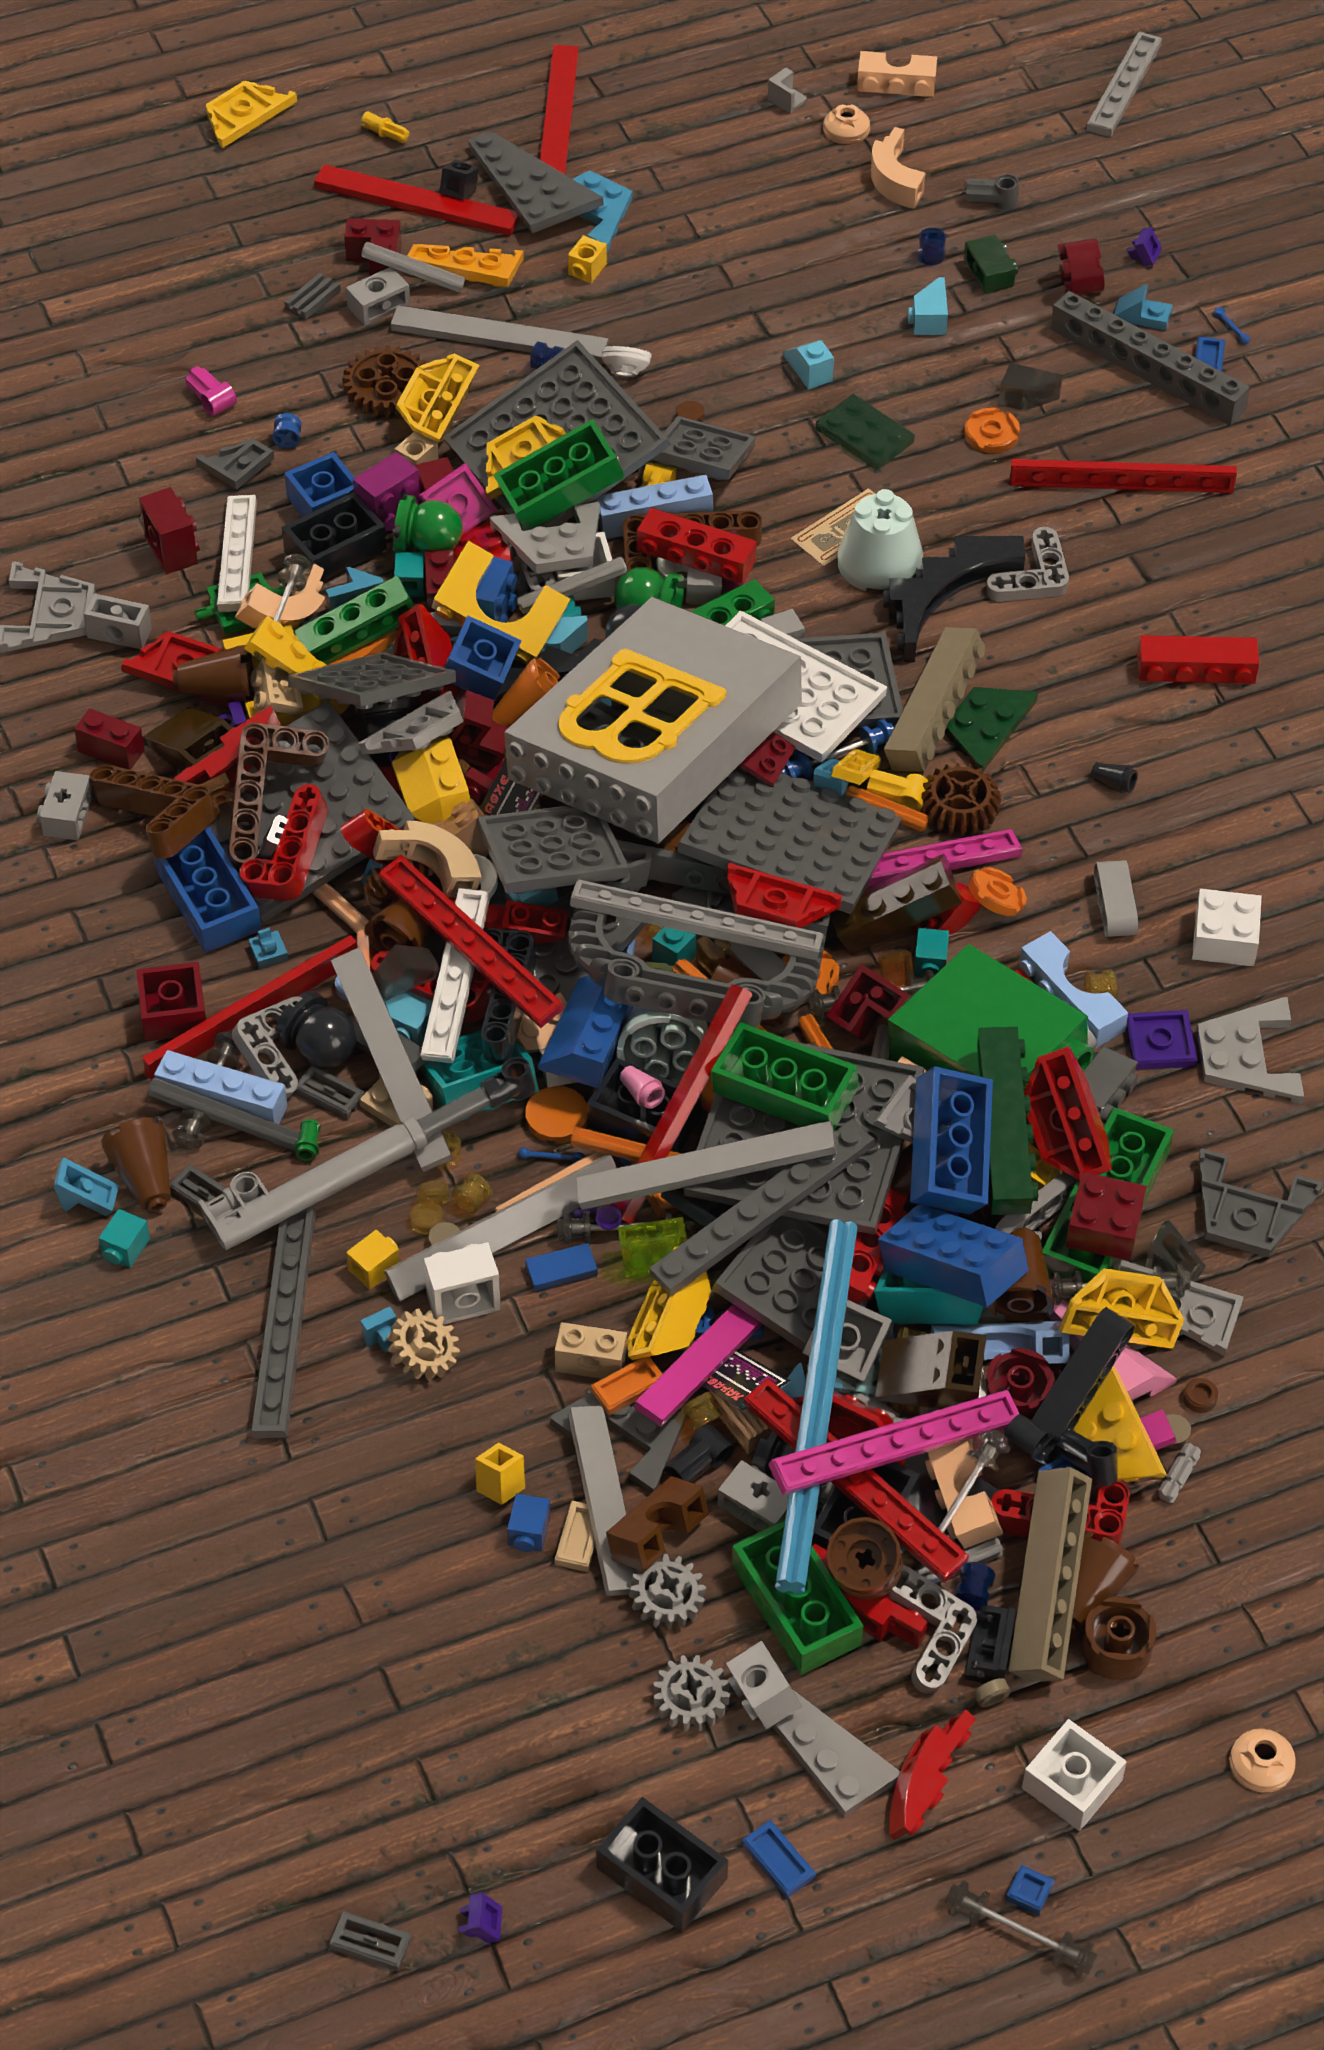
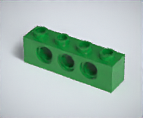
M397 575L294 631L299 642L304 644L307 651L317 660L328 665L399 627L397 625L398 616L414 607V604Z
M753 579L690 612L724 626L740 611L761 621L762 618L774 615L775 599Z

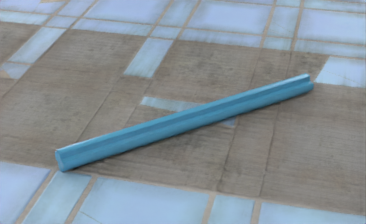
M836 1219L831 1221L829 1226L796 1452L826 1444L858 1228L852 1221L843 1223L841 1220ZM820 1484L789 1493L775 1588L781 1592L791 1591L794 1594L805 1592Z

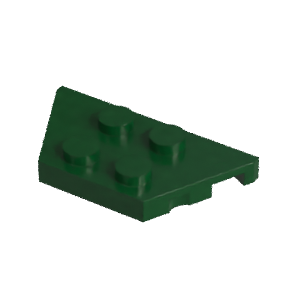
M973 687L955 710L954 717L950 719L945 729V734L958 745V749L964 756H970L975 762L976 770L982 767L984 772L1035 705L1038 693L1034 691Z

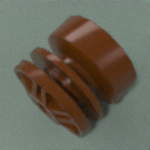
M868 1517L851 1519L840 1525L830 1537L827 1548L828 1566L838 1587L849 1596L861 1600L878 1599L891 1592L899 1582L903 1570L902 1551L895 1534L883 1522ZM870 1554L874 1565H866L864 1569H861L859 1557L865 1559Z

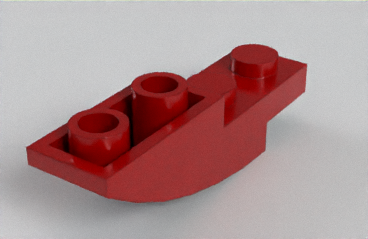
M269 706L239 726L230 729L220 737L223 744L222 748L210 753L195 765L186 768L182 773L175 776L174 779L203 785L208 788L214 786L219 794L235 783L238 747L242 730L250 723L281 726L272 707ZM256 737L247 738V741L252 745L261 743ZM246 765L243 768L248 772L253 766Z
M448 897L453 903L456 902V898ZM507 900L506 906L489 904L484 928L526 931L533 936L534 944L564 941L568 911Z
M814 1543V1550L831 1574L827 1560V1548H822ZM841 1590L864 1625L863 1631L880 1642L887 1632H890L917 1648L920 1647L926 1637L928 1621L924 1620L917 1611L901 1607L894 1603L887 1594L878 1599L861 1600L851 1597Z
M966 1709L950 1718L943 1729L935 1725L921 1733L912 1746L902 1765L892 1797L889 1820V1836L892 1839L896 1840L905 1834L909 1836L915 1834L925 1821L922 1818L925 1811L933 1809L943 1798L944 1794L941 1790L949 1779L942 1772L953 1760L949 1755L954 1748L959 1749L967 1742L972 1734L969 1728L976 1720Z

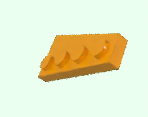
M414 244L407 256L460 275L470 282H482L492 284L495 287L508 288L524 260V251L514 250V254H501V249H490V253L474 252L473 247H463L456 251H450L449 246Z

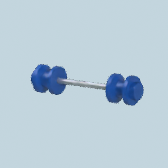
M884 719L878 720L876 728L872 730L868 726H863L859 729L860 741L832 751L823 761L861 746L864 747L867 753L876 754L877 746L882 744L884 747L886 746L894 726L891 723H887ZM800 751L796 753L795 760H788L782 770V774L789 775L792 778L802 776L804 779L810 780L814 776L812 766L821 762L816 759L810 760L806 754Z

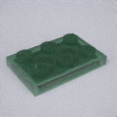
M855 394L850 395L818 419L815 427L817 431L875 470H879L912 445L915 439V434Z

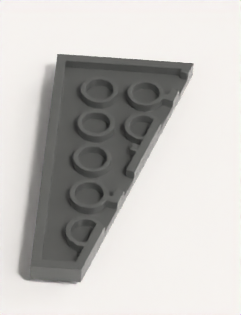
M492 131L468 140L469 149L531 233L604 206L602 196Z

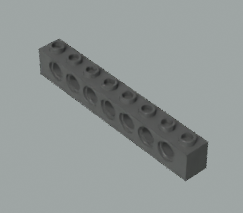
M1068 291L1053 305L1052 331L1229 426H1232L1246 412L1250 392L1248 385L1071 291Z

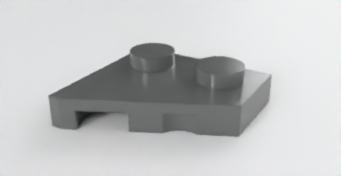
M252 438L234 446L229 445L220 448V454L208 458L204 454L198 455L196 457V464L237 490L274 459V451Z

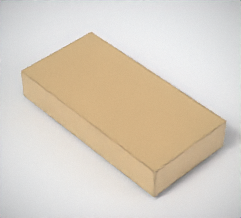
M572 1501L555 1556V1565L589 1572L596 1545L588 1507L585 1503Z

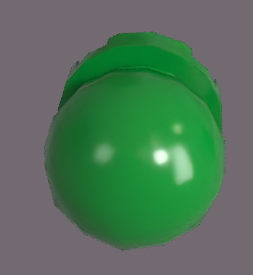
M403 494V500L400 499L395 519V526H400L399 539H393L396 552H408L411 546L419 553L453 550L456 548L463 533V522L458 512L450 504L441 500H427L418 505L415 496Z
M648 567L631 569L617 581L614 589L615 606L618 609L630 603L644 605L651 597L681 608L684 589L679 588V582H683L684 576L671 572L664 580L657 571Z

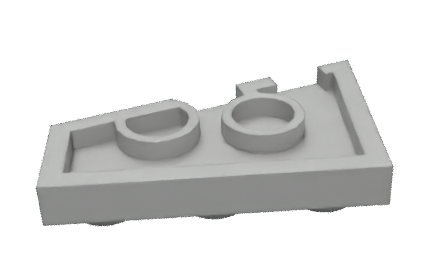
M909 1075L902 1081L872 1122V1125L912 1144L916 1095L915 1078Z

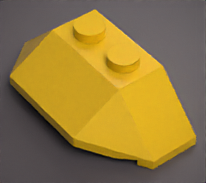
M454 353L445 359L435 360L418 366L395 408L414 432L438 443L443 442V436L448 433L479 365Z
M447 735L438 736L430 741V745L424 749L400 751L392 761V767L405 805L416 821L434 824L439 820L444 822L452 815L451 811L461 802L467 803L470 801L469 790L452 741Z
M707 1271L673 1296H670L654 1279L627 1339L629 1358L635 1360L689 1347L695 1337V1330L700 1318L706 1311V1304L711 1294Z
M1103 1268L1070 1300L1059 1330L1061 1333L1085 1336L1101 1310L1108 1307L1136 1325L1129 1343L1173 1349L1185 1319L1160 1277Z

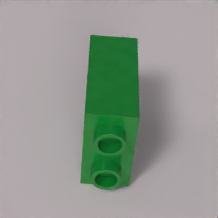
M970 944L964 947L888 1019L890 1060L898 1062L903 1056L916 1065L924 1067L926 1071L935 1066L979 1076L977 1054L979 1028L1018 1027L1019 1039L1025 1040V1058H1021V1067H1027L1028 1080L1035 1067L1037 1058L1069 1046L1083 1071L1091 1063L1094 1055L1093 1048L1088 1046V1016Z

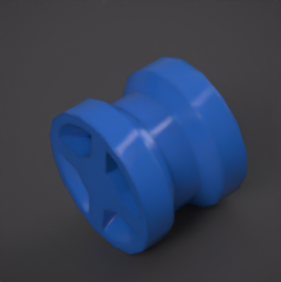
M283 413L275 418L272 440L278 447L291 449L299 444L300 431L302 429L300 418L290 413Z

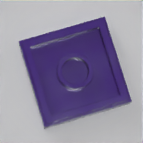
M1188 1010L1128 1013L1126 1031L1131 1059L1138 1062L1135 1070L1196 1067L1197 1056Z

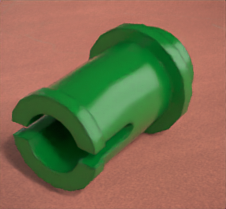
M305 1119L301 1122L299 1140L294 1144V1152L297 1158L302 1161H311L319 1154L317 1142L321 1125H318L319 1122L314 1119Z

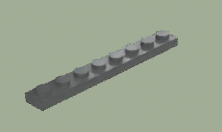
M854 1119L850 1120L834 1132L836 1154L790 1164L649 1268L650 1275L670 1296H673L875 1146L874 1138Z
M310 1206L279 1223L252 1425L254 1438H288L316 1218L314 1206Z

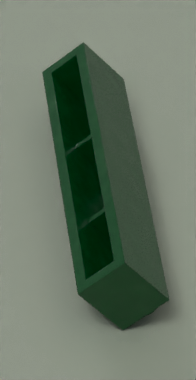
M1018 1027L979 1028L977 1038L979 1077L993 1080L989 1163L991 1215L1031 1214L1033 1201H1038L1037 1181L1032 1182L1031 1172L1036 1171V1159L1034 1152L1029 1153L1028 1143H1033L1032 1124H1026V1115H1030V1096L1024 1095L1023 1087L1028 1086L1027 1067H1021V1058H1025V1040L1019 1039Z

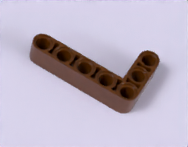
M755 511L670 513L757 541V546L761 543L762 517ZM646 514L630 515L623 521V553L627 571L636 567L652 569L651 555L637 551V529Z
M250 723L243 728L238 747L227 853L229 860L238 873H240L243 863L256 858L266 761L310 767L321 765L325 761L329 748V739L323 732L263 723ZM256 737L261 743L252 745L247 741V738ZM286 741L291 745V748H280L277 742ZM317 745L320 747L321 752H311L307 746ZM252 765L257 768L258 772L248 773L243 767ZM248 793L253 795L256 800L246 802L241 798V795ZM247 822L252 826V829L244 831L237 824ZM242 850L247 852L250 857L242 860L236 857L234 853Z
M110 765L97 767L90 772L89 776L98 804L155 817L146 825V832L152 853L156 858L165 859L174 856L216 819V811L210 789L206 786Z

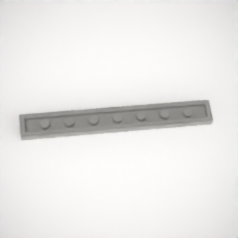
M397 305L391 321V331L556 356L578 340L600 364H603L602 348L609 346V338Z
M583 880L576 881L570 901V906L812 960H818L823 933Z
M360 947L331 960L401 1122L412 1116L418 1120L432 1112ZM441 1131L427 1138L428 1144L417 1151L414 1150L423 1172L453 1159Z
M831 1121L580 1176L577 1177L579 1205L584 1210L836 1154L833 1125Z
M605 1155L384 1270L396 1300L401 1301L426 1288L424 1258L431 1257L438 1252L447 1253L462 1249L470 1244L486 1242L489 1243L493 1253L578 1209L580 1205L577 1177L616 1169L617 1167L612 1156Z

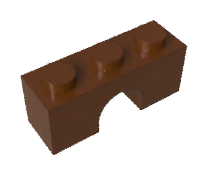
M673 1476L668 1478L606 1532L612 1560L644 1572L665 1553L662 1531L679 1530L688 1533L709 1515L703 1487Z

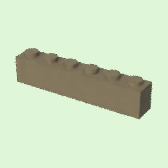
M945 627L884 748L892 770L925 772L929 761L933 759L935 749L939 741L943 739L945 729L950 719L954 717L955 709L960 699L963 698L970 679L975 674V668L980 658L984 656L985 644L981 641L977 628Z
M1071 1467L1038 1471L1009 1665V1672L1029 1682L1064 1680L1092 1484L1090 1477Z

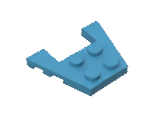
M589 170L573 178V180L602 196L604 206L579 216L597 224L587 237L607 244L608 252L611 247V241L618 232V225L621 220L623 221L632 201V190Z

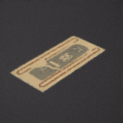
M868 488L791 539L825 566L838 557L840 542L854 513L856 504L865 497L875 493Z

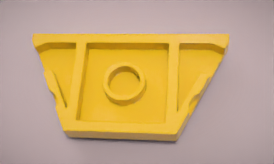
M243 81L207 103L206 113L220 147L224 148L296 103L297 93L289 91L287 95L275 93V87L261 86L253 82Z
M535 415L488 442V461L486 463L488 486H486V492L490 500L502 494L493 474L565 435L564 428L555 424H549L545 419Z
M1112 1367L1073 1431L1092 1442L1108 1441L1116 1445L1118 1460L1117 1480L1132 1482L1146 1477L1164 1478L1167 1476L1165 1469L1117 1369Z

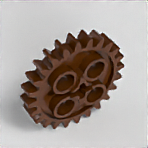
M389 345L385 347V351H381L376 346L374 353L366 349L364 350V357L356 354V362L349 361V368H344V376H342L344 395H347L348 402H354L355 409L363 406V413L365 414L373 410L375 417L380 412H384L385 417H388L390 412L400 416L399 411L395 408L416 368L427 364L426 360H420V354L411 356V349L406 350L404 353L401 352L400 346L391 351Z

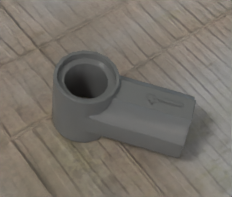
M1012 174L999 175L996 180L968 178L966 201L995 203L1000 209H1013L1019 203L1018 178Z

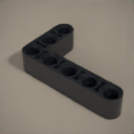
M483 929L532 975L534 974L536 954L534 938L530 933L519 930ZM494 985L481 1029V1038L486 1061L492 1064H502L512 1056L523 1012Z
M1108 1307L1102 1309L1032 1420L1021 1414L1015 1416L1008 1425L1003 1440L1044 1465L1052 1462L1057 1456L1055 1446L1060 1440L1061 1434L1074 1429L1131 1339L1136 1325Z

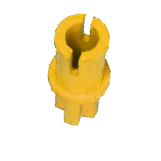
M368 111L361 118V122H365L361 123V126L378 133L379 137H389L401 143H405L410 133L406 128L393 123L388 117L381 118Z

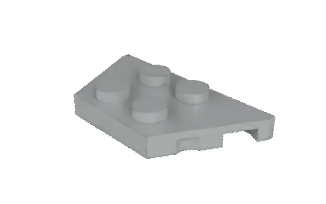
M447 691L362 740L358 745L362 754L421 750L428 747L430 741L438 736L452 733L454 727L461 724L463 719L451 691Z

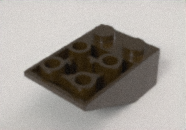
M187 707L144 735L143 741L179 773H182L186 768L195 765L210 753L222 748L223 744L220 737L233 727L222 718Z
M946 1331L884 1340L875 1400L944 1409L977 1399L979 1397L987 1335Z

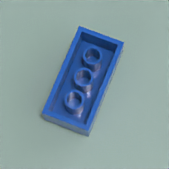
M209 826L174 856L159 859L153 855L155 870L205 953L261 930L259 907Z
M935 1066L916 1078L910 1202L968 1215L988 1204L992 1079Z
M921 1204L912 1209L905 1217L878 1238L886 1272L984 1307H988L1029 1271L1022 1238Z

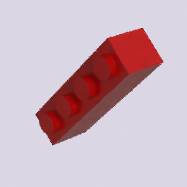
M1140 635L1137 652L1139 681L1256 683L1259 668L1257 638Z

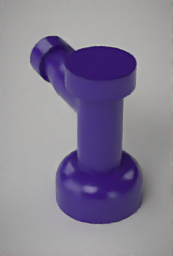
M614 1203L584 1210L580 1208L573 1210L578 1222L585 1220L584 1218L595 1216L597 1225L604 1230L615 1229L622 1221L621 1211Z

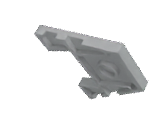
M593 502L574 505L576 524L564 523L561 526L536 527L533 530L522 531L514 513L490 517V527L494 532L499 531L502 534V540L507 545L512 544L517 549V555L536 574L593 566L600 503Z
M12 562L9 577L10 588L37 589L31 626L0 625V653L87 635L84 612L93 594H96L95 584L61 575L59 578L46 574V571L43 569L35 568L30 570L24 568L23 563Z
M1287 997L1198 1023L1196 1032L1204 1082L1244 1091L1245 1088L1262 1091L1263 1096L1275 1098V1095L1291 1098L1290 1102L1303 1103L1304 1092L1300 1073H1267L1260 1028L1290 1027L1291 1015Z

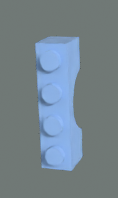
M707 475L603 494L596 499V502L600 503L598 523L601 532H605L606 539L623 536V521L630 515L647 514L650 508L667 513L713 512V493Z
M1051 931L1021 947L1019 968L1036 985L1088 1016V1030L1093 1033L1097 1040L1095 1048L1125 1032L1128 1012L1109 992L1087 993L1075 988L1066 979L1064 974L1068 968L1070 951Z
M168 1050L154 1074L155 1078L221 1101L229 1106L277 1124L280 1123L288 1107L285 1084Z
M1062 1321L931 1325V1334L959 1331L987 1335L983 1360L993 1359L1000 1353L1004 1355L1015 1348H1025L1041 1354L1048 1361V1364L1068 1363L1069 1334L1060 1332L1059 1328Z

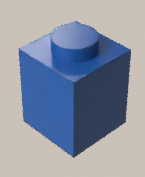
M516 1493L508 1525V1546L515 1547L523 1552H530L532 1550L542 1552L550 1521V1499Z

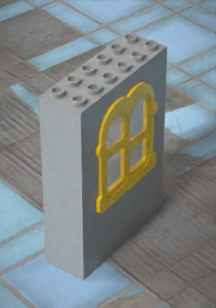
M651 597L504 732L508 779L659 844L802 703L801 656ZM603 697L629 707L615 722L602 730L590 731L583 729L577 724V721ZM650 705L679 718L672 723H667L643 713V710ZM632 722H638L662 733L653 743L642 748L626 747L618 740L620 732Z

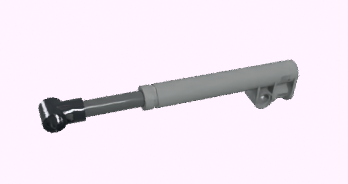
M521 1057L508 1059L502 1065L501 1072L480 1082L479 1088L418 1120L412 1116L402 1121L400 1125H394L269 1192L256 1174L242 1172L233 1177L230 1186L223 1190V1194L206 1203L202 1199L197 1201L198 1207L223 1249L227 1251L411 1154L413 1150L417 1151L428 1144L427 1138L488 1106L495 1108L510 1099L523 1100L530 1097L534 1093L536 1086L529 1062Z

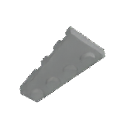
M1116 1258L1112 1270L1158 1276L1161 1279L1178 1278V1284L1166 1285L1185 1319L1180 1332L1225 1357L1243 1303V1296Z
M794 1691L803 1707L774 1724L772 1728L844 1818L896 1784L900 1773L898 1769Z

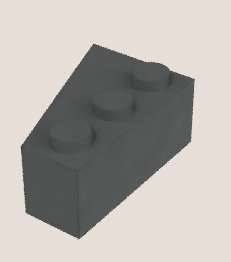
M1106 1047L1099 1051L1083 1071L1087 1077L1103 1126H1105L1113 1108L1121 1106L1126 1093L1133 1091L1138 1080V1075L1134 1074L1138 1062Z

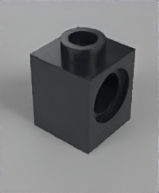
M454 160L442 168L439 193L462 200L475 193L479 167L458 160Z

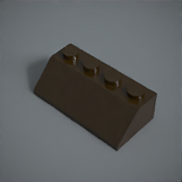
M943 853L865 890L851 914L836 909L830 915L837 937L850 954L853 955L963 902L947 857Z

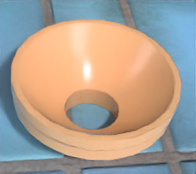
M840 105L825 116L823 131L826 137L835 143L845 145L856 144L866 139L869 135L870 121L868 116L854 105ZM841 115H853V117L845 118Z
M1253 1729L1245 1732L1236 1740L1230 1752L1229 1762L1234 1777L1239 1783L1252 1791L1269 1793L1280 1790L1287 1785L1294 1774L1295 1754L1292 1746L1282 1735L1272 1730ZM1260 1744L1270 1745L1274 1749L1276 1756L1270 1760H1263L1256 1755L1255 1747Z

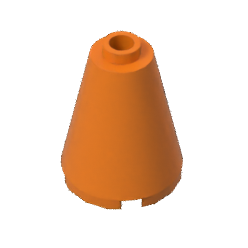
M532 659L493 709L492 721L510 727L558 683L557 680L560 678V675L543 659Z

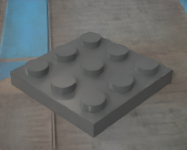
M677 416L663 433L671 445L651 460L658 461L659 464L664 466L673 465L681 467L690 473L699 472L707 474L716 480H729L755 447L756 436Z

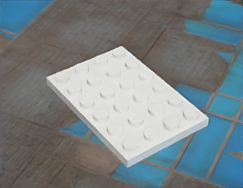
M742 611L725 625L801 656L802 703L773 732L794 745L795 749L821 763L887 694V686Z

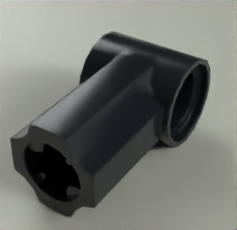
M705 1424L692 1436L690 1444L665 1464V1471L670 1477L673 1476L693 1483L711 1467L719 1468L724 1465L732 1456L735 1446L711 1424Z
M1071 1429L1061 1434V1438L1055 1446L1058 1456L1086 1471L1087 1476L1092 1479V1485L1104 1487L1117 1482L1118 1460L1116 1445L1108 1441L1092 1442Z

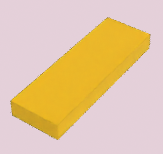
M854 749L833 767L831 776L860 785L871 775L873 770H877L880 767L882 758Z

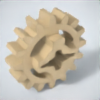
M415 1309L412 1314L405 1312L392 1325V1332L387 1336V1340L393 1343L388 1348V1351L397 1354L393 1362L395 1364L402 1362L405 1365L403 1369L405 1374L413 1370L415 1379H419L424 1373L429 1381L435 1375L441 1378L456 1363L455 1357L460 1353V1349L454 1345L459 1341V1338L450 1335L454 1327L452 1325L445 1327L442 1324L444 1321L442 1315L436 1320L433 1318L431 1310H428L423 1316L420 1309Z

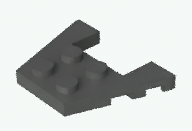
M1201 1148L1198 1161L1205 1240L1270 1257L1321 1194L1324 1182L1295 1174L1288 1200L1275 1198L1222 1183L1229 1156Z
M590 1393L550 1417V1425L573 1440L568 1417L570 1407L601 1406V1404ZM688 1400L662 1427L634 1408L635 1402L610 1416L604 1410L608 1426L648 1452L629 1472V1479L650 1494L659 1487V1482L663 1472H665V1464L669 1462L673 1448L677 1444L691 1410V1402Z

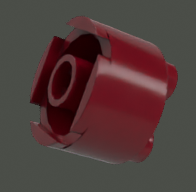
M1085 239L1058 244L1059 259L1063 260L1062 264L1059 265L1061 281H1067L1064 282L1065 294L1071 291L1078 296L1103 291L1105 288L1104 271L1100 264L1099 258H1101L1097 239Z
M1015 1348L1004 1355L1000 1353L992 1359L987 1369V1395L1008 1390L1019 1414L1032 1420L1054 1385V1373L1047 1365L1048 1361L1041 1354L1033 1350Z

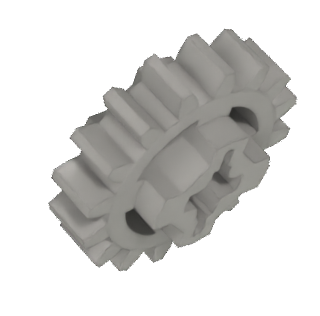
M664 1554L662 1562L656 1560L644 1572L638 1570L637 1574L632 1576V1586L629 1592V1597L634 1599L632 1608L633 1610H643L641 1615L643 1621L649 1617L653 1618V1627H657L660 1621L665 1622L667 1630H671L672 1624L675 1621L681 1627H684L687 1617L695 1620L698 1609L701 1610L705 1600L703 1597L706 1591V1586L700 1585L703 1576L701 1573L692 1574L693 1563L686 1566L681 1565L682 1557L680 1556L676 1558L675 1562H671L668 1554ZM651 1579L652 1584L645 1591V1584ZM690 1593V1599L684 1604L683 1600L686 1594Z
M683 1655L679 1665H676L671 1660L668 1661V1672L659 1670L658 1681L653 1684V1693L656 1694L654 1695V1706L660 1707V1718L670 1716L671 1727L677 1725L678 1722L683 1723V1731L685 1732L688 1731L691 1724H695L697 1730L702 1731V1725L705 1721L714 1726L716 1722L715 1714L723 1717L725 1715V1705H728L730 1701V1693H728L729 1681L722 1680L724 1670L719 1668L713 1671V1660L711 1659L705 1664H701L699 1655L694 1657L693 1662H688L685 1655Z

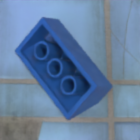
M589 975L579 978L541 1058L538 1069L599 1089L618 1046L619 1035L634 1006L615 1003L607 999L604 995V988L592 982Z

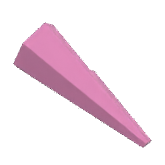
M1053 1293L1054 1309L1050 1315L1049 1311L1046 1314L1051 1321H1062L1068 1303ZM1069 1334V1344L1074 1350L1077 1349L1084 1336ZM1128 1344L1113 1366L1117 1369L1132 1401L1146 1393L1149 1397H1152L1176 1384L1177 1381L1173 1375Z

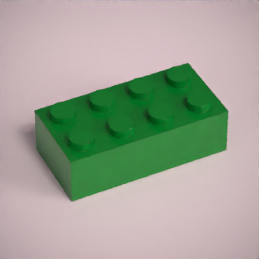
M594 419L493 474L524 531L532 530L625 477L616 455Z
M742 1022L738 1024L711 1070L713 1092L802 1127L831 1121L834 1131L859 1088L857 1065Z
M784 1520L732 1545V1567L800 1675H803L861 1646L864 1625L812 1545L805 1592L794 1594L791 1591L781 1592L775 1588L785 1525Z

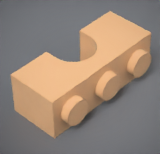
M860 51L857 91L934 97L937 57L912 55L911 62L908 65L894 67L886 62V53Z
M969 1439L928 1451L930 1459L925 1461L931 1479H937L940 1489L935 1490V1494L942 1510L946 1508L947 1511L950 1510L978 1464L974 1448ZM985 1491L973 1496H966L947 1527L951 1539L958 1538L964 1549L1003 1534L993 1504Z

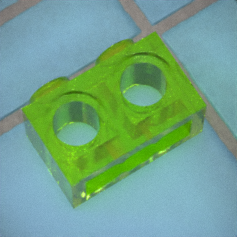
M683 1217L618 1227L626 1278L643 1277L650 1274L649 1268L672 1252L674 1247H678L687 1241Z

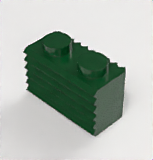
M996 234L965 242L964 259L986 294L994 290L998 291L999 289L1003 290L1009 286L1011 288L1014 286L1015 275L1018 274L1017 263L1014 259L1011 260L1009 258L1005 243L1000 242Z

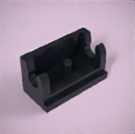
M991 1605L981 1606V1614H976L977 1622L973 1630L965 1680L987 1683L995 1679L1005 1678L1016 1608L1009 1607L1007 1609Z

